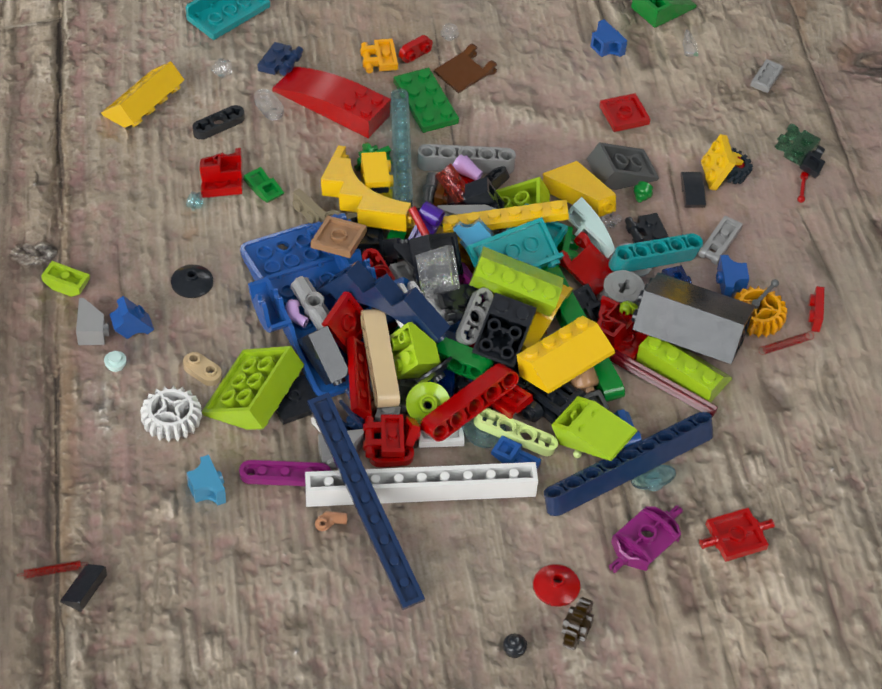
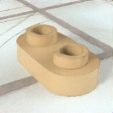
M197 352L189 353L184 357L183 367L189 375L206 386H214L220 383L222 371L217 364Z

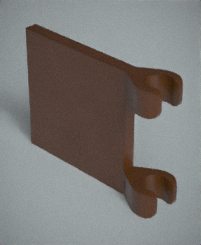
M470 44L462 53L434 69V73L458 94L487 75H494L497 72L495 68L497 63L493 60L489 61L482 68L471 59L477 56L475 51L477 46L474 44Z

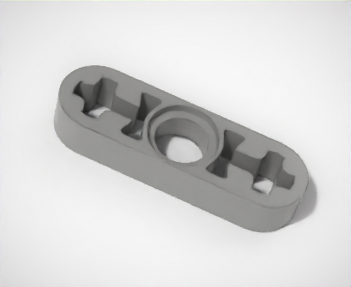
M480 288L472 293L456 332L457 342L467 346L476 342L493 300V294L489 289ZM480 295H483V299L485 300V302L480 304L482 300ZM472 311L476 312L479 316L477 323L472 321L470 317ZM469 330L468 337H470V339H466V334H464V332Z

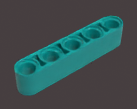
M690 233L618 246L608 265L614 272L620 270L631 272L691 261L695 259L703 246V239L697 234Z

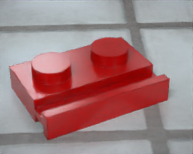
M516 385L490 406L509 419H512L513 414H518L533 402V396Z

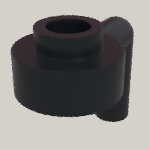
M533 400L522 410V415L528 421L537 422L544 416V412L540 404Z

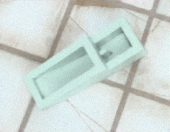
M581 197L568 210V221L578 229L574 235L577 237L580 232H585L591 243L608 259L615 251L612 239L599 216Z

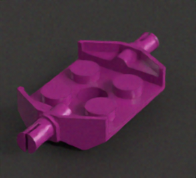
M675 505L668 512L656 506H646L613 535L611 543L616 552L617 559L609 565V569L616 573L623 565L647 571L649 565L675 541H680L681 532L675 518L683 512L682 508ZM649 531L653 536L648 538L643 536L641 532Z

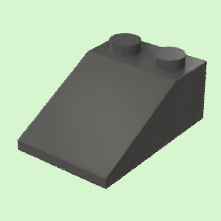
M599 142L586 158L595 177L609 189L618 190L635 186L639 181L650 183L659 179L644 149Z

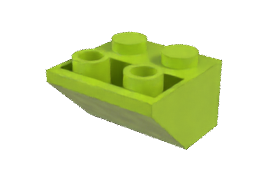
M412 322L406 323L389 336L397 379L419 378L441 363L436 342Z

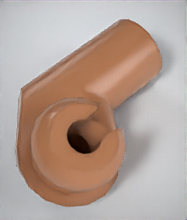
M326 511L316 519L315 527L319 531H326L334 524L347 525L348 513Z

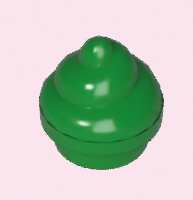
M639 181L634 186L633 193L638 203L652 197L653 186L649 183Z

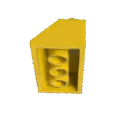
M169 61L149 71L104 109L101 114L124 128L130 125L135 127L143 121L141 117L144 115L148 116L155 111V105L164 103L168 99L167 95L169 93L173 94L181 88L179 85L185 79L174 64Z
M581 316L517 354L519 375L549 394L615 353V350L599 325L585 316Z

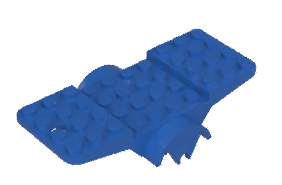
M313 223L303 224L243 243L240 247V253L254 279V282L248 283V288L255 312L263 328L268 333L283 329L292 348L304 363L301 370L316 395L320 396L329 392L331 397L346 393L345 389L349 388V375L345 377V382L334 386L333 383L325 385L297 339L317 330L313 322L309 319L305 328L292 322L285 310V305L290 299L298 300L291 289V283L300 276L308 277L315 290H317L327 279L358 260L373 278L377 280L375 268L370 266V259L362 261L359 248L355 250L351 258L332 253L323 254L321 250L311 248L313 235L309 236L306 229L312 227ZM284 244L288 249L282 250L277 246ZM326 295L323 297L324 304L330 312L337 300L333 296L328 297ZM300 303L299 313L305 316L304 308ZM360 303L363 310L372 309L371 306ZM337 344L341 352V355L348 367V356Z

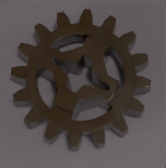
M582 597L577 602L576 607L571 606L562 625V633L565 634L562 643L564 647L574 651L577 645H579L580 640H586L594 621V614H591L593 601Z

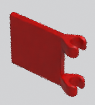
M580 232L574 239V243L584 248V250L572 261L566 251H560L559 253L563 252L564 257L560 260L559 265L566 268L583 286L589 284L595 296H597L604 289L605 278L614 271L609 268V260L591 243L588 235L585 232Z

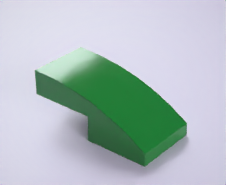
M262 167L244 175L243 180L266 203L284 195V191L275 179H270Z

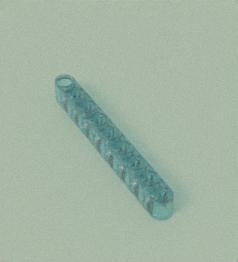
M395 89L391 92L393 195L395 200L409 202L411 207H413L409 96L406 90Z

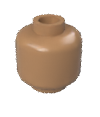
M593 366L570 380L569 383L589 394L595 391L594 386L599 383V379Z

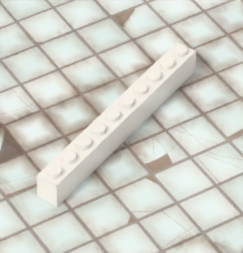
M536 462L365 469L380 503L536 497L538 486ZM338 470L305 472L306 507L354 505Z

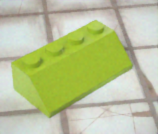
M483 246L469 285L478 289L487 288L494 295L498 293L536 307L537 312L550 317L557 306L564 278Z
M648 336L639 345L637 362L709 402H712L732 380L731 376L681 346L652 336Z

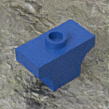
M603 19L598 22L597 31L592 32L590 47L601 57L609 54L621 57L626 53L627 40L619 31Z
M720 255L716 283L720 284L721 294L732 297L734 293L740 292L743 288L747 290L749 282L747 263H737L731 260L729 255Z
M125 296L117 300L118 308L109 314L114 330L126 339L138 333L149 334L154 330L149 314L142 306H137Z

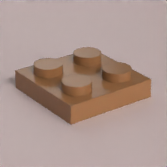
M327 216L311 240V248L351 258L365 236L367 226Z

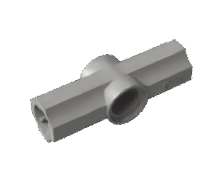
M300 276L291 283V289L303 306L305 316L313 322L317 330L323 328L322 322L329 314V310L324 304L323 295L315 290L308 277Z

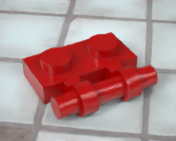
M403 414L381 415V422H374V417L372 416L365 417V423L363 424L365 434L363 450L365 451L366 458H374L375 450H381L382 457H404ZM381 433V439H374V434Z

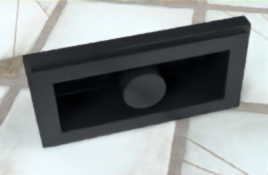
M86 564L60 602L82 612L106 578V567Z

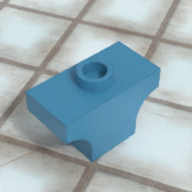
M480 218L472 224H464L459 221L453 227V231L461 239L460 243L465 250L468 245L493 236V232Z
M209 455L200 457V465L196 469L187 472L188 487L195 502L211 500L217 506L226 503L225 488L223 486L224 479L221 471H216Z

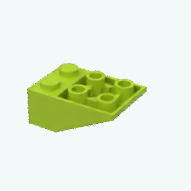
M579 396L574 399L552 424L559 445L609 461L616 457L637 432L636 428L597 402Z

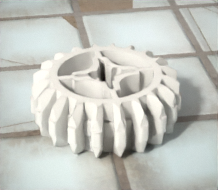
M174 385L172 389H167L164 386L163 391L156 389L155 395L149 394L148 399L144 400L143 407L140 410L144 429L146 432H150L152 437L157 436L159 441L163 438H166L168 442L171 438L179 441L181 436L187 439L188 433L194 434L195 428L199 427L202 418L201 404L198 402V398L192 395L191 390L185 392L183 387L177 390Z

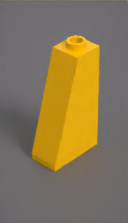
M578 161L543 173V182L551 195L561 200L567 199V202L572 205L582 197L599 217L616 211V194Z

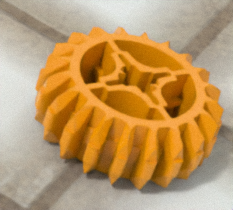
M759 285L756 289L751 286L747 290L743 288L740 292L736 293L734 299L751 304L752 300H757L767 287L764 290L760 289ZM775 291L767 294L760 302L759 308H754L747 329L749 336L756 334L758 338L761 335L767 338L769 334L775 335L785 324L787 319L785 301H781V296H775Z

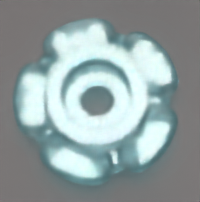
M192 191L188 196L186 206L191 208L192 211L196 208L200 209L202 206L203 197H201V192L196 193Z

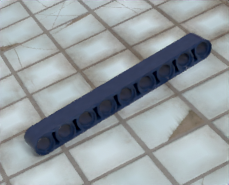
M698 412L621 450L612 461L603 459L547 487L544 490L546 512L551 516L563 515L711 440L714 436L712 415L707 412Z

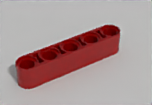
M501 363L494 365L426 415L420 424L422 432L437 442L445 440L512 390L518 383V374Z

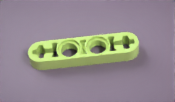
M486 408L474 417L473 420L474 425L478 429L499 438L505 436L522 444L523 448L542 456L553 455L558 446V441L553 435L513 418L509 419L505 415ZM500 425H508L511 431L502 430ZM521 433L529 434L531 440L522 438Z

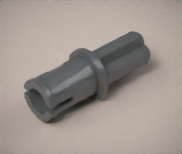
M429 172L426 175V183L422 188L424 193L422 201L424 203L428 201L434 204V195L439 180V175L435 172Z

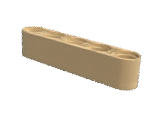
M378 309L361 310V326L376 408L397 407L400 405V393L386 314Z

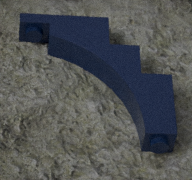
M359 260L327 279L316 290L323 297L326 295L328 297L333 296L337 301L343 292H350L358 303L376 308L395 318L403 325L412 322L434 340L436 344L440 343L447 336L445 332L450 328L446 320L417 287L404 293L388 274L375 280Z

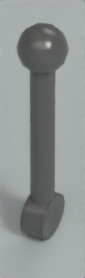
M773 279L771 285L757 300H752L751 305H754L755 309L759 308L760 302L774 287L779 286V281Z

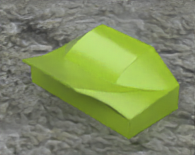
M51 261L41 275L42 281L52 290L71 297L80 295L90 280V274Z

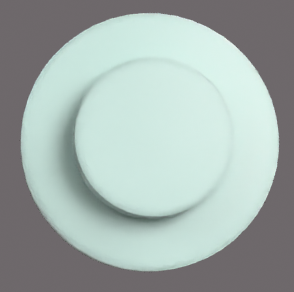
M120 351L109 352L104 358L105 366L113 372L121 371L127 362L125 354Z

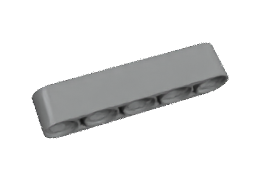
M424 144L418 149L417 165L424 171L455 172L452 166L456 158L461 154L463 156L467 155L483 171V174H489L493 169L505 166L510 174L514 171L516 153L511 148Z

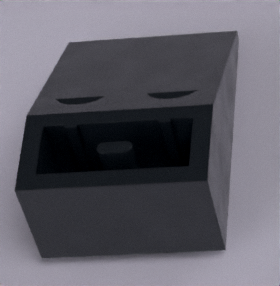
M495 293L472 353L514 368L517 354L521 352L537 308Z

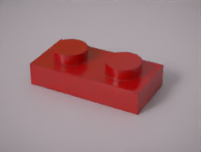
M816 286L814 294L809 296L808 306H811L812 310H809L808 322L811 323L812 332H820L824 320L825 287Z

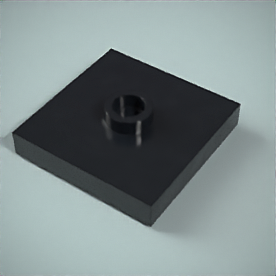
M305 374L298 376L289 388V392L284 396L278 409L275 411L282 425L312 415L308 406V400L318 397V395L313 391Z

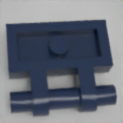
M274 42L258 63V71L276 75L279 71L281 75L285 76L292 71L294 63L300 60L304 50L300 46L292 50L290 45Z

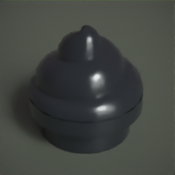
M509 634L503 641V650L509 657L518 658L526 652L527 641L520 634Z

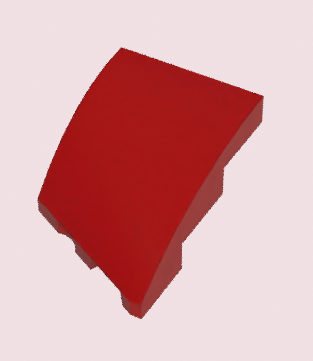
M236 148L235 153L229 155L222 152L200 159L202 198L243 194L241 148Z
M603 295L601 297L597 324L614 349L636 360L639 345L649 335L632 330L634 322L631 319L633 315H625V311L621 314L619 310L620 303Z

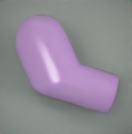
M295 299L288 300L285 310L291 321L305 328L309 318L299 313V301Z

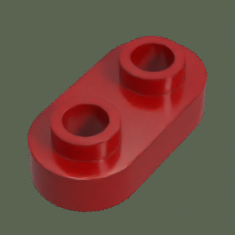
M422 35L405 44L399 51V58L405 63L412 62L420 56L429 53L432 49L433 41L427 35Z
M404 445L405 457H382L381 450H375L374 458H369V462L379 468L407 466L414 459V449Z

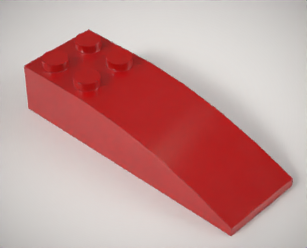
M294 66L292 71L287 73L272 88V91L368 139L390 117V98L357 82L325 71Z

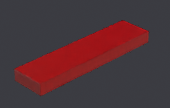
M351 336L346 339L351 410L365 419L367 416H372L365 344Z

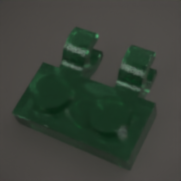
M791 123L787 127L788 131L785 135L781 134L777 138L778 142L775 148L785 152L783 157L800 166L805 154L808 151L812 152L819 145L821 139L806 130H803L801 133L799 128Z

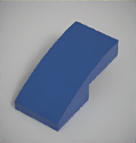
M501 436L491 450V454L501 463L536 462V469L541 465L540 458L521 450L522 444L505 436Z

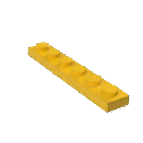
M567 199L444 216L442 220L443 233L454 232L453 227L459 221L464 224H472L479 218L490 230L517 227L541 217L545 223L569 220Z

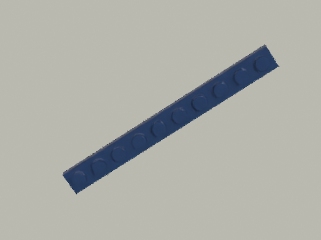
M328 392L308 400V406L402 610L424 602L425 597L330 393Z

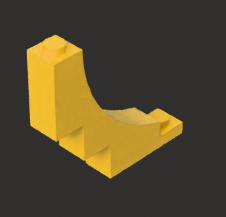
M338 145L321 177L322 196L339 198L340 210L356 212L358 224L406 232L409 225L413 224L414 221L408 211L411 208V203L385 197L366 187L356 177L352 169L351 159L346 154V146Z

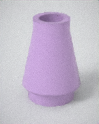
M459 155L453 163L452 168L455 169L456 173L475 181L479 180L483 175V171L467 155Z

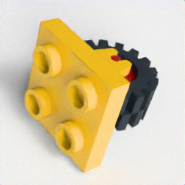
M720 134L701 160L710 190L716 191L725 178L728 179L727 182L729 183L733 181V184H741L753 170V164H751L750 159H747L748 156L746 154L742 155V151L739 150L737 152L736 148L731 149L727 135Z

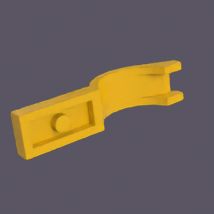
M563 284L557 306L550 317L536 311L521 350L524 351L541 341L561 304L571 294L572 287H567Z

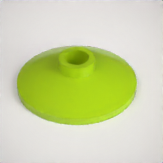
M419 383L409 391L406 398V409L409 416L415 418L418 424H421L422 419L450 397L447 391L437 383ZM429 402L432 407L426 409L423 404Z

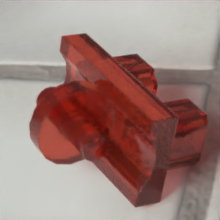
M449 164L437 173L435 177L456 205L464 200L463 194L465 193L466 182L454 166Z

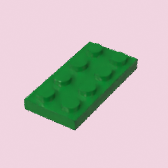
M430 68L394 76L393 82L422 133L459 124L458 115Z

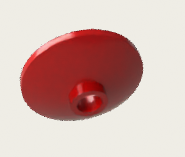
M552 564L541 568L536 573L533 580V589L536 596L545 604L561 607L572 603L578 597L580 581L576 573L570 568Z

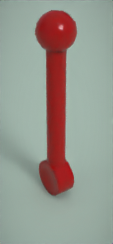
M802 172L800 175L802 179L800 196L797 198L800 203L805 201V182L809 176L806 172Z

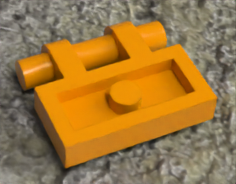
M393 38L374 40V45H368L367 42L361 43L362 64L367 73H372L374 66H378L379 71L398 70Z

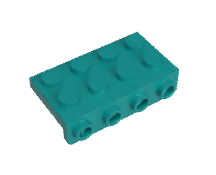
M194 0L186 6V18L204 34L215 40L271 6L269 0Z
M542 217L466 247L474 268L483 246L539 269L546 266L553 268L559 265L560 260L564 257L563 252H558Z

